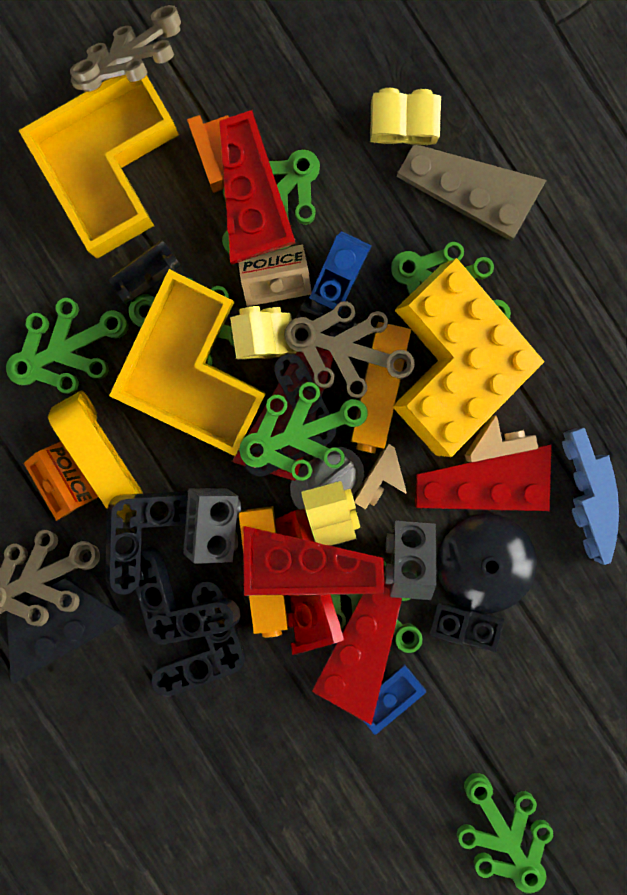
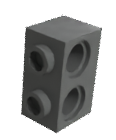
M189 488L183 554L193 563L233 562V553L238 547V535L235 530L236 519L239 518V512H241V503L238 499L239 496L227 488ZM220 502L218 512L210 515L212 506ZM217 535L216 543L211 547H207L208 541Z
M395 521L393 532L386 534L385 553H391V564L386 563L385 584H390V597L431 600L436 588V524ZM411 542L415 544L416 547L410 548L405 546L403 543ZM411 572L417 578L409 579L406 578L402 573Z

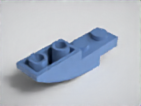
M575 428L563 433L565 441L562 442L567 458L573 460L577 471L573 474L578 489L584 491L585 494L573 499L575 508L572 509L576 524L579 527H583L587 538L583 540L587 555L590 559L594 558V561L606 565L612 561L618 534L619 504L615 475L609 455L595 456L585 428Z

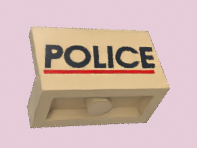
M303 245L278 249L238 262L247 307L311 295L312 293Z

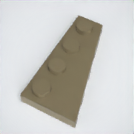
M417 144L412 146L397 174V177L510 241L515 238L546 182L545 179Z

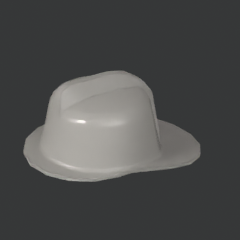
M335 447L342 450L345 456L344 463L338 468H330L323 460L316 457L309 461L312 467L311 476L304 481L296 479V481L292 480L291 497L295 506L299 509H305L302 491L339 481L342 482L344 490L351 489L352 495L355 494L361 487L364 478V467L360 458L352 450L344 447ZM331 451L327 456L328 462L333 465L337 464L340 461V454L336 451ZM307 465L300 468L298 476L303 477L307 475Z

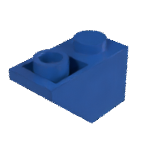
M341 231L335 238L309 298L333 310L338 303L346 301L372 245Z

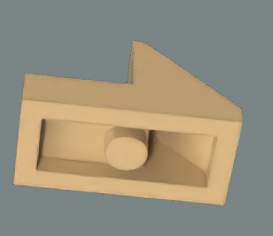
M491 416L465 454L466 462H476L538 449L536 435L525 436L524 430L504 434L505 440L502 441L497 416Z
M390 444L385 445V449L380 453L354 497V503L364 509L367 508L369 503L374 506L384 491V488L380 487L382 481L387 482L406 494L395 447Z

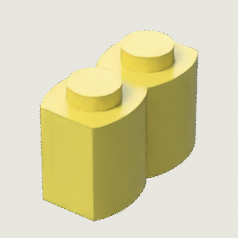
M383 88L379 90V93H373L371 100L370 142L382 144H436L440 137L441 96L432 94V91L428 89H418L408 95L399 93V90L395 88Z
M259 306L239 309L240 315L230 317L236 359L279 358L286 354H297V351L288 346L284 336L287 325L292 321L291 314L281 313L280 307L263 309L261 312Z
M339 481L301 492L316 543L332 546L356 539L354 530L359 529L360 524L351 489L344 490L342 482Z

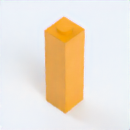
M378 322L375 328H381L384 323ZM388 324L382 333H374L371 349L387 354H392L397 350L407 351L411 329ZM397 359L393 366L396 371L401 372L404 360ZM367 363L364 377L367 384V392L359 401L365 404L368 415L362 425L353 427L350 441L357 443L356 450L375 454L377 447L385 449L394 409L392 406L395 404L400 379L392 377L388 373L387 368ZM358 408L355 420L360 417V410Z
M274 506L246 509L239 512L243 553V526L276 533ZM285 595L249 596L254 634L262 633V637L269 638L282 635V630H288Z

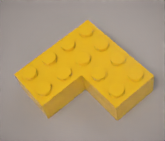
M126 75L109 78L102 82L101 86L97 89L79 95L19 130L87 251L98 259L154 226L122 170L124 166L179 135L173 120L147 75L135 82L128 81Z
M457 258L440 265L395 309L397 314L438 361L392 407L436 456L452 457L544 361Z
M169 269L109 396L236 456L240 444L265 396V392L205 363L234 301Z

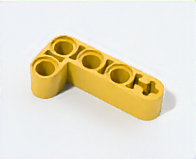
M84 391L77 392L51 408L48 419L53 430L106 509L110 501L116 496L143 494V491L96 421V409ZM124 504L123 510L117 511V514L125 522L126 513L132 512V510Z

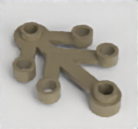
M168 5L155 10L151 14L154 26L138 37H135L131 26H123L115 30L110 53L104 43L91 46L87 50V59L76 63L70 69L73 87L90 92L100 87L102 80L126 75L130 82L139 81L147 75V70L142 61L143 58L153 56L156 63H164L170 60L174 53L169 41L161 40L151 45L147 44L160 35L168 38L179 33L181 19L176 7Z
M347 301L338 303L334 310L313 321L300 317L289 322L285 329V341L294 351L304 353L314 372V381L320 388L331 387L335 381V376L331 369L324 366L316 347L331 352L347 383L348 394L356 399L362 398L366 394L367 384L365 380L359 378L349 357L387 368L388 373L397 379L408 377L414 369V359L405 350H397L392 354H387L354 343L371 333H382L385 331L388 319L380 311L371 313L367 320L335 337L322 334L321 332L338 322L346 324L354 319V306ZM340 308H350L351 315L348 318H341L338 315ZM378 316L384 320V325L381 328H374L371 325V320L374 317ZM301 329L308 331V338L305 341H298L296 339L297 331ZM397 359H403L406 362L407 368L404 371L399 372L394 369L393 363ZM321 372H328L331 375V380L327 384L319 383L318 375ZM361 382L364 386L363 391L360 394L352 393L350 390L352 383Z
M41 530L35 536V546L20 579L12 583L9 582L15 567L27 560L28 551L19 544L9 545L5 549V559L0 567V614L8 611L25 618L26 622L30 625H44L49 618L48 610L40 605L28 606L13 599V597L24 592L56 604L57 608L61 611H75L79 606L77 594L70 591L61 592L44 585V583L77 568L82 570L94 568L100 559V552L95 545L86 541L78 542L71 548L69 557L40 569L47 552L55 549L58 544L56 534L48 530ZM49 535V536H50V542H49V544L46 545V546H43V544H42L43 538H44L45 536ZM16 549H19V557L16 560H13V552ZM90 551L92 557L90 561L84 563L83 556L86 552ZM70 595L72 603L65 608L63 601L65 597ZM39 609L41 617L35 622L33 620V613Z

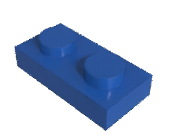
M405 664L382 682L372 725L364 721L374 735L426 693V689Z

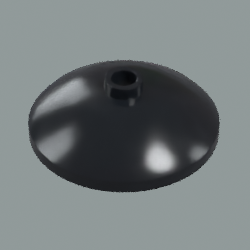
M477 514L459 521L444 536L438 550L437 571L442 586L455 602L475 612L494 613L512 607L529 591L536 574V553L529 536L515 522L496 514ZM494 560L496 562V569L492 572H487L485 568L487 562Z

